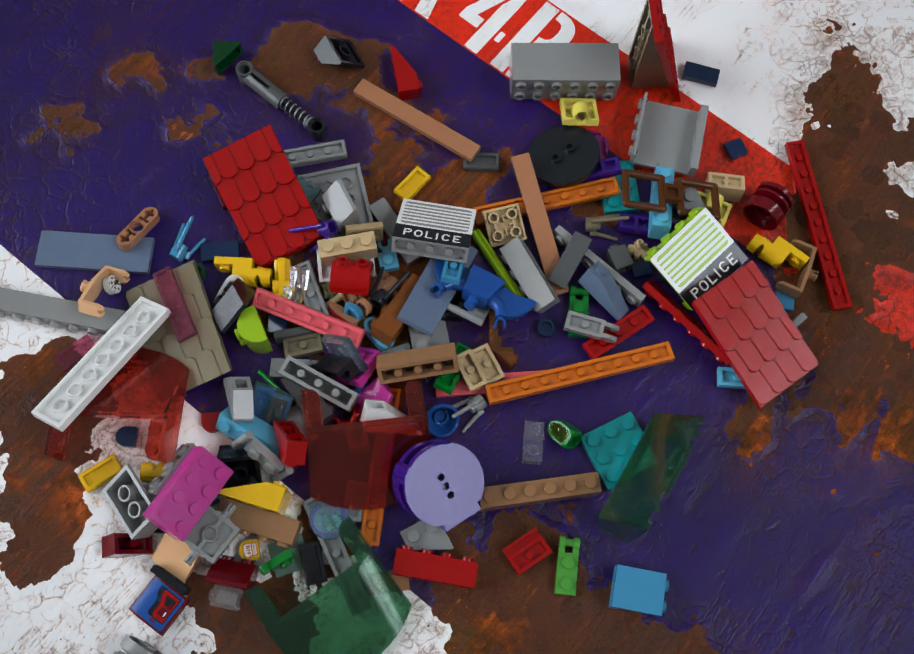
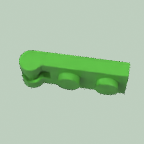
M559 536L554 594L576 596L580 549L579 537L570 539L566 538V536ZM565 546L572 547V553L565 552Z

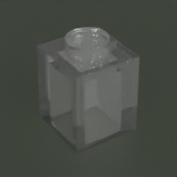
M215 584L214 589L211 588L208 601H210V606L238 611L243 590Z

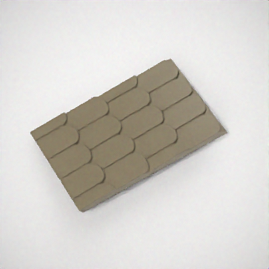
M195 260L126 291L129 307L142 296L169 308L172 313L142 345L161 403L232 370L216 320L211 313L212 309Z

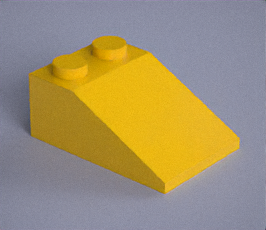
M278 481L221 489L218 493L223 497L283 516L291 498V493L287 490L288 488L285 487V484Z

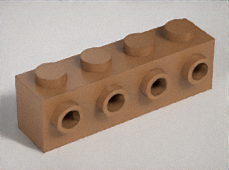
M455 342L377 355L376 369L380 385L459 372Z
M222 496L217 511L223 513L230 502L237 507L229 518L234 525L241 529L239 534L249 537L251 533L257 535V540L269 543V540L276 541V546L288 549L289 546L295 547L303 525L301 521Z

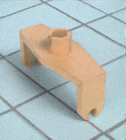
M105 265L91 281L83 280L80 286V291L83 293L78 299L79 312L102 317L105 314L103 312L105 308L98 303H94V301L103 289V279L114 275L120 283H127L130 280L128 278L130 274L125 270Z

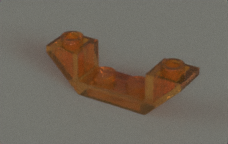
M491 308L488 316L489 347L496 360L508 371H513L514 365H517V353H514V347H501V335H498V328H501V324L497 323L496 330L493 328L496 318L495 312Z

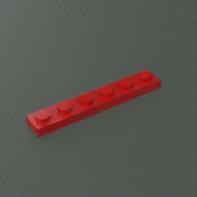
M652 279L646 281L642 286L645 289V294L657 300L661 309L669 311L673 315L674 321L678 324L682 323L687 328L686 331L692 337H697L706 350H711L720 363L728 365L729 362L709 331Z

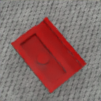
M535 527L505 547L502 552L519 576L551 554L552 550Z

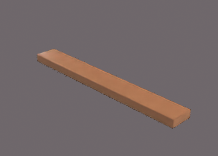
M364 78L353 90L355 96L469 162H472L481 150V146Z
M528 152L511 157V161L544 275L548 280L560 257ZM549 282L557 296L570 292L568 286L564 290Z

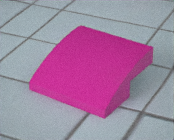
M361 346L359 348L352 347L344 357L352 358L361 373L348 383L343 382L344 378L348 375L344 374L338 377L334 374L335 381L362 388L376 368L377 355H381L380 350Z

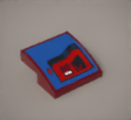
M155 575L129 607V610L158 634L164 636L190 600Z

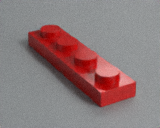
M643 304L614 323L620 327L619 332L607 331L606 329L603 331V333L615 336L617 338L616 343L591 338L582 344V348L591 360L599 358L654 322L655 318Z

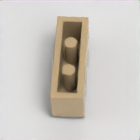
M374 231L317 241L322 267L332 265L333 259L340 256H345L350 260L378 257Z

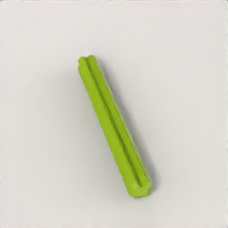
M480 229L472 231L471 237L497 276L505 280L504 286L512 293L525 298Z

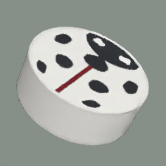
M110 275L103 279L104 290L109 295H114L121 291V285L116 276Z

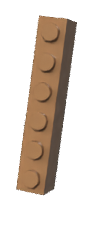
M598 472L484 487L482 498L478 501V504L481 508L480 512L598 496L602 490Z

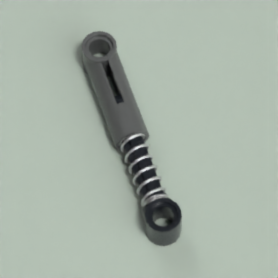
M243 60L237 63L235 69L241 84L249 86L275 108L284 110L286 114L289 113L290 117H294V120L298 121L299 124H303L312 140L320 142L326 139L327 128L322 118L311 117L310 114H306V111H302L301 107L298 108L296 103L293 104L292 100H289L288 94L254 69L251 62Z

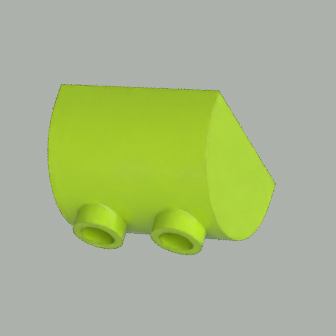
M255 306L247 307L239 315L237 329H234L241 346L246 345L255 353L266 354L272 352L273 349Z

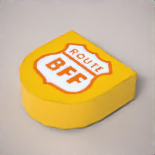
M254 538L243 541L238 550L240 557L253 561L260 560L259 540Z

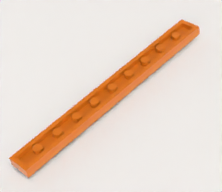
M669 341L487 384L484 389L491 406L672 362L675 356Z

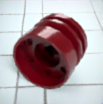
M765 181L758 186L753 196L748 200L743 208V214L756 227L772 231L781 223L794 204V199L791 193L780 184Z

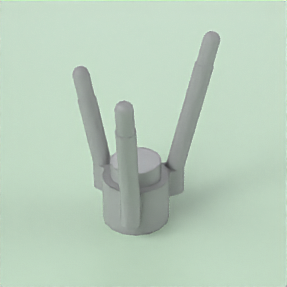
M480 394L451 405L458 408L467 404L466 407L453 414L452 418H456L468 410L472 414L476 412L461 430L462 433H465L478 417L484 414L483 409L487 407V403Z

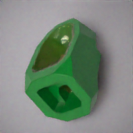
M561 419L550 421L547 427L550 437L566 449H574L583 437L579 429Z

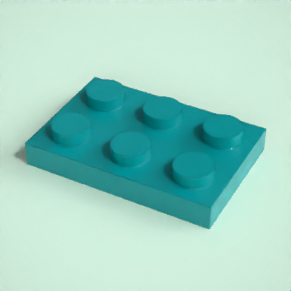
M630 160L619 161L621 173L624 169L634 170ZM617 175L620 195L601 199L604 215L640 212V209L623 206L622 175ZM629 177L630 200L640 202L636 178Z

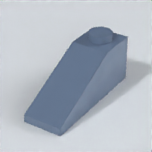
M598 260L584 273L578 282L619 321L629 309L612 273Z

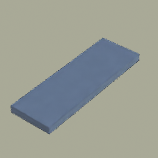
M41 230L34 265L41 268L100 271L107 265L125 270L130 274L149 275L155 239L144 237L133 249L123 251L119 248L116 241L118 235Z
M469 246L467 264L464 263V267H470L478 252L477 249ZM431 258L397 316V320L432 337L457 291L453 289L446 292L442 291L440 298L434 297L438 290L430 292L431 285L438 284L435 276L436 259Z

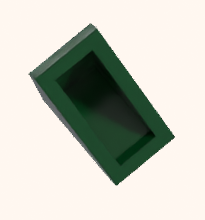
M239 41L213 42V65L216 74L220 75L244 53Z

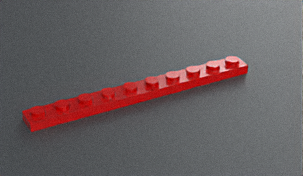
M804 140L786 142L784 147L813 246L817 247L815 255L831 311L850 309L853 307Z

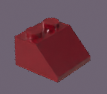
M222 555V558H219L215 564L211 565L205 577V582L213 585L254 592L259 566L254 565L255 561L242 559V562L234 561L235 557Z

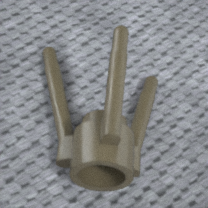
M619 213L598 217H585V232H590V236L617 241L618 238L599 233L597 230L601 229V222L628 220L629 216H619Z

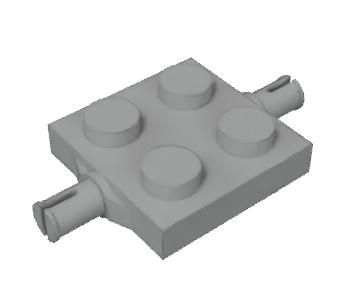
M230 502L223 513L211 506L207 508L184 540L192 550L184 560L185 563L191 566L198 556L206 558L212 564L218 561L241 532V529L234 525L229 518L237 508Z

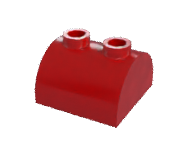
M345 256L334 258L330 274V292L368 296L374 273L373 262H369L364 258L350 260Z

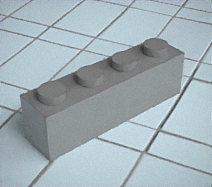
M517 236L499 249L502 253L500 255L501 259L511 268L509 271L511 276L520 283L519 289L524 296L527 295L528 299L536 302L535 307L532 309L533 311L542 314L560 302L523 239Z
M289 355L278 372L350 413L360 397L355 391Z

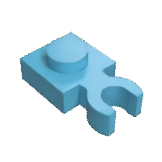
M388 239L386 247H383L381 241H378V249L382 252L378 253L380 269L383 266L386 272L400 270L396 252L390 251L392 244L390 239Z

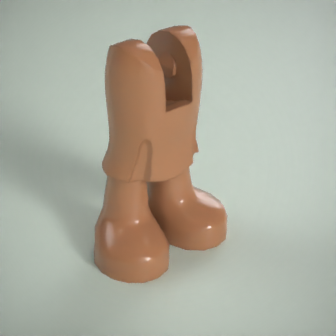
M384 271L377 290L384 289L388 292L398 279L394 276L389 277V274ZM378 274L372 279L369 293L373 289ZM342 293L344 302L350 301L358 305L362 309L364 317L372 312L373 305L370 303V295Z

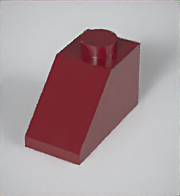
M113 533L102 537V558H124L153 554L152 535L148 538L131 540L128 533Z

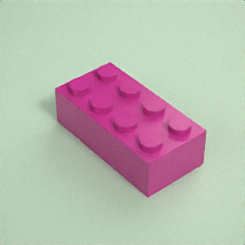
M194 446L142 516L174 540L184 542L234 471L203 446Z

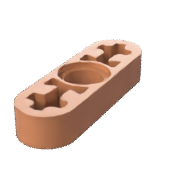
M147 207L143 209L118 234L116 241L121 250L129 251L133 249L159 222L160 216L156 208ZM137 226L143 227L140 231H134V228Z

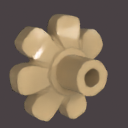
M637 239L634 245L629 244L627 247L630 256L634 255L636 260H639L640 256L645 258L648 250L651 249L648 248V244L644 243L642 239Z

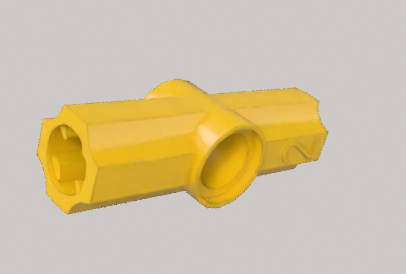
M278 258L274 260L273 293L292 300L294 286L293 279L291 278V260Z

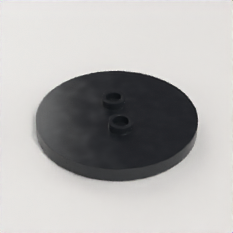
M565 125L548 129L532 142L528 150L537 180L552 187H569L585 181L595 172L600 162V147L597 139L589 131L577 126Z

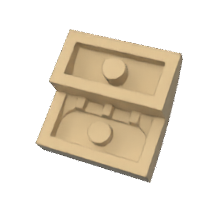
M488 343L473 350L468 349L457 355L459 371L471 392L505 378Z

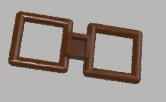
M628 169L622 170V202L624 207L664 213L667 210L666 203L676 204L677 214L689 217L688 213L691 209H685L683 192V186L711 190L713 212L711 214L717 221L721 218L719 192L716 183L676 178L675 184L665 183L664 175ZM629 177L658 182L659 204L630 200Z

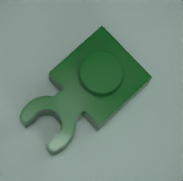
M287 549L258 568L261 574L265 576L276 568L281 567V569L290 566L293 563L292 560L296 557L291 549Z

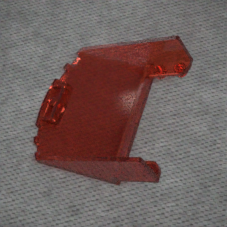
M140 348L77 417L150 420L145 446L146 456L153 461L166 464L169 460L172 461L176 455L189 369L180 361L165 353ZM71 424L63 432L49 426L44 455L58 461H64Z
M421 378L409 380L405 385L409 416L323 426L318 393L311 389L301 390L299 402L303 435L308 441L306 460L311 498L329 504L332 507L346 508L348 510H375L398 504L392 486L395 464L399 462L409 448L417 443L429 440L428 414H426Z

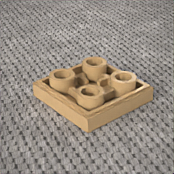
M519 203L482 211L489 243L492 248L506 245L517 236L527 240Z

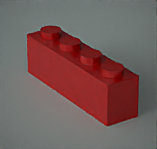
M401 545V548H396L391 574L474 589L478 563L474 562V558L462 556V559H455L453 554L442 553L439 556L434 555L432 550L421 549V552L413 551L411 546Z

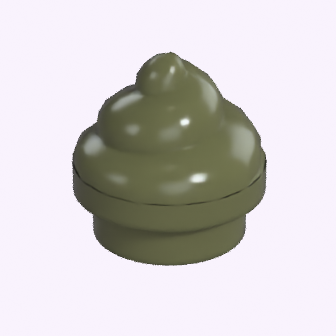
M330 282L320 285L323 298L327 301L337 294L330 292Z

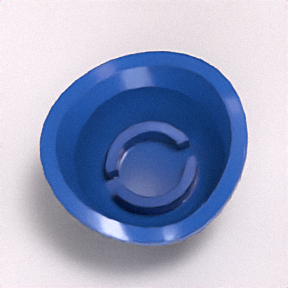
M439 403L431 407L425 416L428 430L437 437L451 435L456 430L460 420V415L452 418V415L458 412L457 409L445 403Z

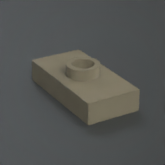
M318 332L283 340L285 358L288 355L293 358H299L325 352L323 336Z

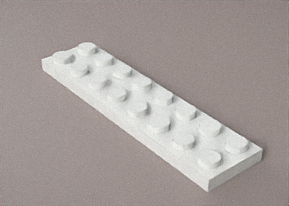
M140 296L31 411L34 417L63 432L172 314L169 308Z

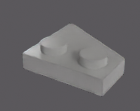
M419 521L400 532L406 546L413 547V551L421 549L432 551L454 549L443 529L423 521Z

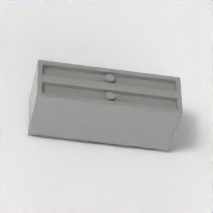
M511 43L509 58L510 99L559 100L560 98H592L605 101L615 99L621 82L618 43Z

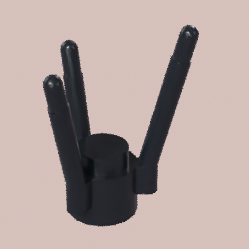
M382 266L373 289L369 293L371 296L370 303L374 307L382 309L390 301L397 287L411 273L409 270L387 292L384 289L377 290L385 269Z

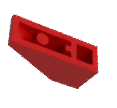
M390 46L391 61L399 99L420 98V91L423 90L422 80H418L416 71L394 46Z
M273 420L278 453L283 464L288 467L305 465L308 446L307 439L293 421Z

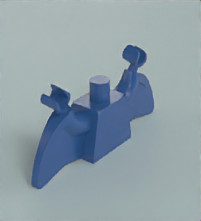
M436 259L435 276L438 284H433L430 287L431 293L438 290L434 297L440 298L442 291L446 292L453 289L462 291L461 298L466 300L464 307L469 311H473L476 306L481 309H486L490 306L495 312L496 320L493 324L495 330L497 323L502 324L503 331L506 327L505 320H513L524 316L536 305L534 300L518 296L504 287L505 280L473 264L471 270L470 268L463 267L459 285L440 282L445 260Z

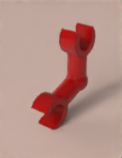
M356 403L353 406V415L350 421H343L340 418L332 417L331 419L337 421V426L329 428L336 431L342 428L354 430L361 417L362 410L358 412L361 404Z

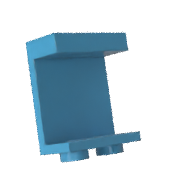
M619 564L615 565L609 608H620L651 614L654 617H661L662 613H665L667 602L664 600L665 592L669 588V580L666 579L667 574Z

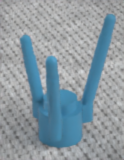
M193 216L189 218L187 224L182 223L175 243L169 253L172 258L183 262L184 259L189 260L191 255L206 241V238H203L189 252L187 251L188 247L182 244L194 219Z

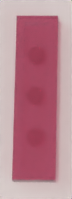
M167 266L152 274L164 307L169 308L171 311L169 313V320L178 342L182 343L197 335L196 327L172 267Z

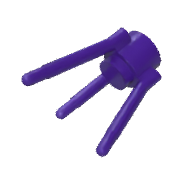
M334 220L320 222V224L292 228L288 231L291 233L317 229L319 235L324 236V239L333 238L338 228ZM318 243L314 245L309 250V252H313L314 250H316L318 248Z

